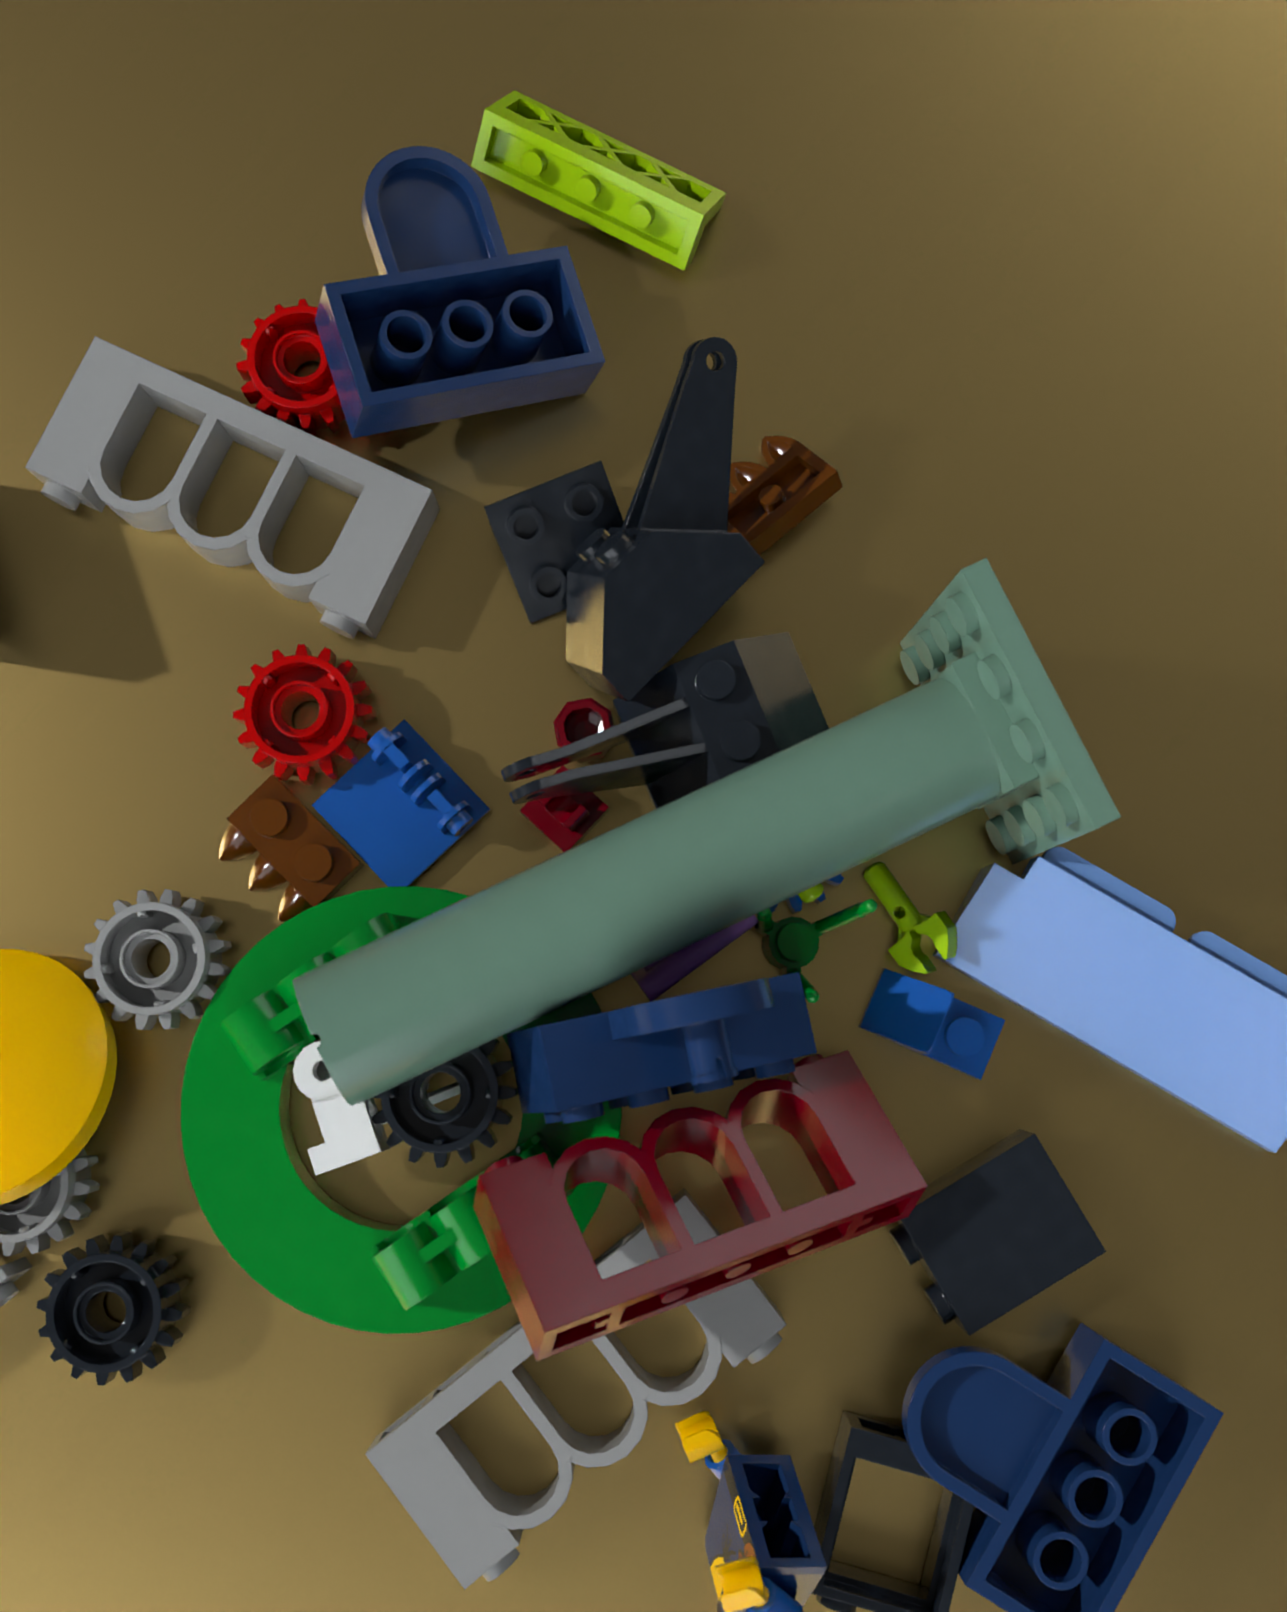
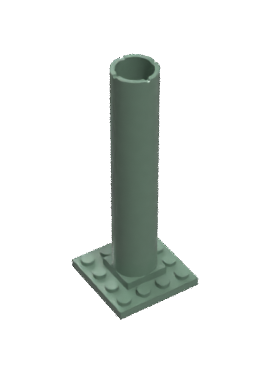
M987 558L961 569L900 642L903 649L900 652L903 669L914 685L921 684V686L294 978L295 995L310 1034L319 1035L321 1044L317 1047V1050L346 1102L352 1106L373 1098L976 808H984L989 818L986 821L988 836L1000 854L1008 855L1012 865L1120 818L1121 816Z

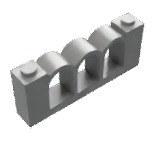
M96 336L25 466L28 471L44 484L41 490L44 496L70 510L76 511L79 504L82 503L102 513L107 504L120 518L134 528L150 532L175 528L187 544L210 563L235 567L248 565L253 562L259 573L272 588L288 599L305 603L311 602L319 613L322 614L319 621L322 625L351 639H354L357 631L376 639L440 511L432 489ZM157 407L200 426L173 479L163 492L146 500L132 501L122 498L120 483L124 470ZM233 441L279 462L251 517L241 529L228 536L215 538L198 533L196 517L200 504ZM309 476L357 497L358 500L331 553L320 566L309 572L299 574L282 572L274 567L273 550L276 540Z
M685 1188L672 1197L694 1244L720 1235ZM641 1222L596 1258L594 1262L601 1278L604 1279L642 1265L649 1259L651 1261L658 1259L659 1256L643 1222ZM754 1277L685 1304L700 1323L706 1335V1344L702 1357L694 1367L679 1376L661 1377L647 1372L635 1361L614 1332L592 1340L625 1383L633 1399L630 1416L620 1428L607 1435L589 1436L575 1431L564 1421L521 1364L533 1354V1351L519 1321L376 1436L365 1455L462 1587L466 1589L482 1575L487 1582H490L506 1571L518 1558L519 1552L516 1547L520 1544L523 1529L534 1528L551 1519L565 1503L573 1480L575 1464L586 1468L609 1466L629 1455L642 1438L648 1419V1402L660 1406L683 1405L702 1395L714 1381L721 1363L722 1353L733 1368H735L746 1358L751 1364L757 1363L778 1346L782 1340L778 1332L787 1324L782 1313ZM500 1380L551 1446L558 1461V1475L547 1488L533 1495L518 1496L503 1491L491 1480L449 1423V1421Z

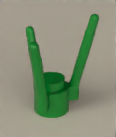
M868 899L812 923L801 917H788L774 922L771 910L767 908L757 913L758 923L755 925V929L763 935L762 950L765 958L771 965L782 969V975L799 972L805 999L809 1003H816L819 1000V993L801 973V967L806 966L815 958L819 950V936L874 912L878 905L875 900Z

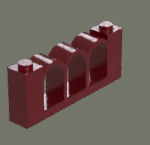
M846 1050L825 1058L821 1054L807 1056L795 1064L796 1071L788 1073L787 1080L774 1078L753 1082L738 1092L730 1104L725 1118L714 1111L693 1106L672 1109L653 1121L643 1136L640 1148L626 1140L607 1136L588 1138L566 1149L553 1168L544 1152L524 1160L520 1156L501 1159L491 1165L485 1173L479 1174L473 1208L536 1361L909 1217L926 1190L927 1184L849 1051ZM766 1123L778 1126L790 1133L803 1149L827 1195L782 1211L744 1138L742 1129L751 1124ZM682 1151L696 1154L708 1161L720 1175L745 1226L694 1244L661 1177L656 1159L667 1153ZM598 1181L612 1184L626 1193L636 1207L659 1258L602 1279L567 1202V1191L581 1183Z

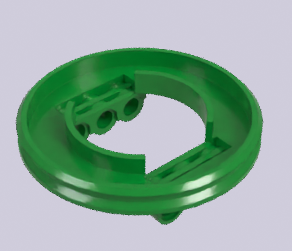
M418 886L382 887L332 898L301 912L282 923L260 940L235 965L219 986L206 1008L192 1041L185 1066L181 1093V1133L185 1161L199 1205L217 1238L231 1257L252 1279L290 1306L330 1324L358 1331L382 1334L421 1333L446 1329L473 1321L500 1309L512 1301L473 1208L478 1176L485 1173L489 1167L404 1226L381 1223L357 1215L344 1208L317 1185L299 1156L291 1130L289 1115L290 1091L295 1064L293 1061L303 1048L313 1042L321 1041L319 1035H312L309 1032L295 995L293 979L468 897V895L444 889ZM590 993L508 1033L599 1014L602 1011L593 994ZM506 1033V1034L502 1035V1037H503V1039L505 1040L506 1044H507L508 1047H509L508 1038H507V1034H508V1033ZM604 1101L602 1103L605 1115L563 1124V1121L545 1124L543 1113H524L515 1149L499 1160L511 1156H520L524 1160L545 1152L553 1168L566 1149L583 1139L602 1136L619 1139L622 1107L609 1109L608 1101ZM598 1181L581 1183L566 1193L567 1202L582 1234L601 1202L607 1183Z

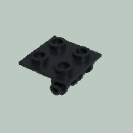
M601 460L484 506L490 527L497 544H499L530 623L567 609V571L580 559L576 555V550L583 541L600 528H605L608 531L611 527H622L624 523Z

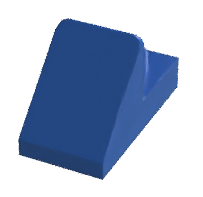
M883 968L858 1027L970 1077L981 1080L1005 1020L954 998L953 992Z

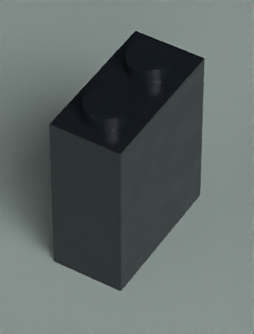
M1021 1129L928 1184L909 1217L896 1221L898 1225L889 1230L893 1241L909 1266L920 1261L928 1274L932 1284L925 1287L923 1291L943 1324L946 1325L955 1320L969 1336L1106 1252L1036 1134Z

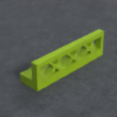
M515 90L485 108L471 163L472 168L683 271L693 261L705 224L721 209L726 196V192Z

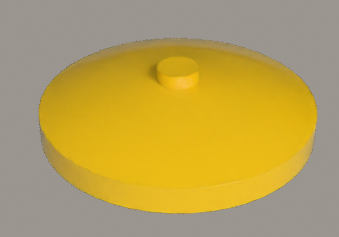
M0 949V1205L12 1202L33 1192L59 1174L75 1159L98 1128L106 1112L112 1095L117 1069V1045L114 1029L103 1003L97 1001L94 991L62 963L35 952L19 949Z

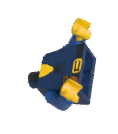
M701 1411L676 1422L675 1426L690 1464L705 1457V1464L720 1480L705 1536V1550L718 1596L717 1612H803V1606L823 1577L827 1565L791 1456L742 1455L730 1440H721L709 1411Z

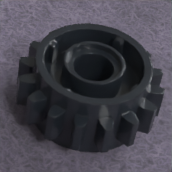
M496 1038L375 1096L374 1098L381 1099L383 1110H380L372 1117L373 1123L381 1124L388 1122L393 1130L386 1144L390 1148L403 1141L410 1145L409 1161L413 1163L418 1162L426 1152L434 1153V1161L437 1168L447 1166L451 1152L456 1150L465 1163L475 1159L473 1142L476 1139L483 1145L492 1148L498 1142V1139L490 1127L494 1122L508 1125L513 1119V1116L507 1110L501 1108L503 1099H509L518 1095L517 1087L504 1085L503 1074L513 1068L512 1060L497 1062L492 1055L500 1041ZM439 1072L452 1075L460 1085V1100L456 1107L449 1111L436 1108L428 1098L427 1087L429 1081Z
M124 1231L114 1235L109 1245L106 1237L101 1234L86 1240V1252L76 1247L62 1255L64 1264L67 1267L66 1270L56 1269L47 1273L44 1280L52 1287L49 1296L37 1301V1308L46 1312V1325L38 1331L40 1337H50L55 1348L50 1356L54 1362L63 1358L73 1365L72 1377L77 1379L87 1372L96 1373L97 1385L104 1386L115 1379L117 1372L120 1371L122 1378L127 1383L142 1374L143 1364L153 1369L166 1359L161 1345L172 1347L181 1341L184 1334L175 1327V1323L177 1320L190 1314L191 1306L180 1303V1291L187 1287L189 1283L187 1278H176L171 1269L177 1260L174 1254L162 1258L154 1252L157 1240L149 1238L142 1241L139 1245H132L131 1232ZM107 1291L116 1293L124 1301L126 1316L123 1323L111 1320L105 1313L103 1300Z

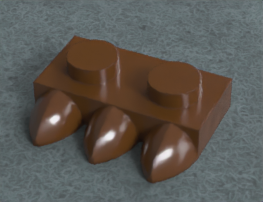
M765 436L762 439L761 449L764 460L768 464L767 468L753 462H733L731 464L730 480L736 493L734 494L729 491L727 532L741 533L759 555L843 487L836 469L802 443L790 437Z
M273 774L226 818L230 824L224 832L219 848V859L221 861L241 860L257 851L260 853L250 871L248 889L252 892L271 890L281 886L286 881L290 883L280 900L278 919L281 922H286L301 912L330 900L364 866Z

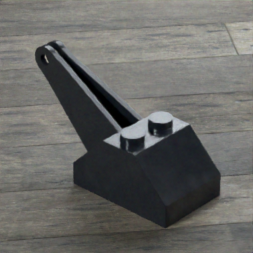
M720 337L695 341L686 349L673 391L623 526L611 527L608 531L605 528H600L592 533L576 550V555L580 559L567 571L566 661L590 687L627 702L656 675L765 562L741 533L727 532L737 356L733 346L727 340ZM708 354L713 360L712 369L707 366L706 359Z
M789 632L732 640L671 664L658 672L629 702L620 698L613 700V708L620 724L564 747L521 759L502 769L501 774L504 782L530 778L627 742L633 757L575 768L534 780L510 792L513 804H522L543 798L645 785L655 810L827 730L829 727Z

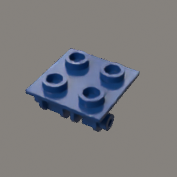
M404 719L391 732L387 727L376 732L368 741V746L371 750L312 804L316 811L388 887L410 886L490 811V808Z

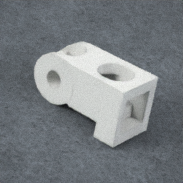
M321 1041L313 1042L303 1048L296 1057L293 1067L294 1081L299 1090L311 1098L325 1142L307 1149L315 1176L391 1149L386 1144L388 1139L383 1124L373 1123L372 1117L378 1112L374 1098L352 1106L346 1102L317 1050Z

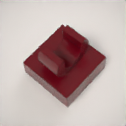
M563 765L555 774L567 771L568 769ZM593 792L538 799L527 802L520 809L521 814L562 852L576 847L610 811L609 807Z

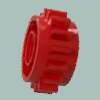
M299 299L298 306L287 308L278 304L274 306L275 313L268 316L265 320L257 318L254 321L257 329L251 338H242L240 345L247 355V360L236 363V369L242 379L248 381L241 387V390L250 404H257L256 410L315 436L317 430L327 428L333 433L339 432V423L346 418L315 324L318 308L309 306L306 299ZM308 361L320 362L319 367L313 374L306 377L294 376L295 371L301 364Z
M298 644L295 655L285 657L278 649L272 651L273 662L264 668L254 664L251 670L255 678L250 686H239L237 692L245 698L244 708L233 711V718L239 723L246 725L247 731L237 738L239 744L247 749L259 747L252 761L262 769L275 762L274 776L282 781L287 782L292 776L293 771H297L300 781L305 785H313L315 773L324 772L329 778L334 780L338 778L337 766L345 760L356 765L359 758L354 752L359 743L368 744L372 737L364 730L365 721L377 718V712L372 706L362 704L361 701L372 693L371 688L365 680L351 683L358 670L349 660L335 668L336 655L329 648L324 647L318 657L312 656L311 651L305 644ZM304 702H318L319 715L317 720L307 728L295 729L292 725L294 710Z

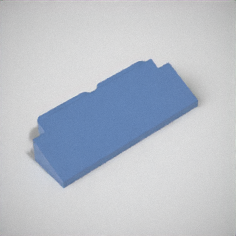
M1053 847L1047 850L1042 857L1037 856L1030 859L1021 877L996 863L980 870L952 920L957 928L956 956L944 960L937 949L932 956L1268 1152L1276 1153L1287 1139V975L1212 932L1201 931L1194 933L1188 941L1172 933L1176 926V917L1169 907L1064 847Z

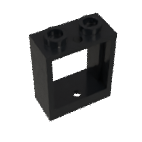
M843 1410L814 1525L827 1568L812 1594L817 1595L816 1600L820 1604L837 1612H856L857 1607L873 1612H949L974 1506L945 1487L943 1488L920 1586L831 1560L856 1458L932 1479L911 1452L903 1427Z

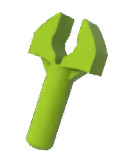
M876 862L870 865L863 874L864 879L898 926V942L890 947L888 951L897 964L905 969L922 974L937 971L929 957L921 950V934L927 935L933 940L936 949L944 960L954 958L957 951L956 925L946 911L936 912L932 916L920 913L885 863Z

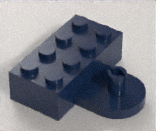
M411 146L393 151L382 158L372 169L368 177L361 204L363 226L379 275L324 284L315 317V324L351 437H363L585 394L606 361L568 247L560 246L509 255L485 185L470 166L451 153L433 147Z
M799 972L694 992L507 1034L522 1114L543 1113L545 1124L563 1121V1124L603 1116L605 1115L602 1103L604 1101H608L609 1109L626 1106L637 1108L670 1100L668 1087H670L671 1095L692 1091L693 1093H702L733 1086V1081L753 1077L762 1079L796 1071L793 1058L817 1053Z
M1080 1323L1047 1383L1007 1357L987 1348L960 1346L936 1354L918 1369L907 1387L902 1406V1425L908 1446L924 1471L937 1483L976 1507L972 1513L958 1572L965 1586L1006 1612H1114L1224 1413L1189 1389L1085 1324Z

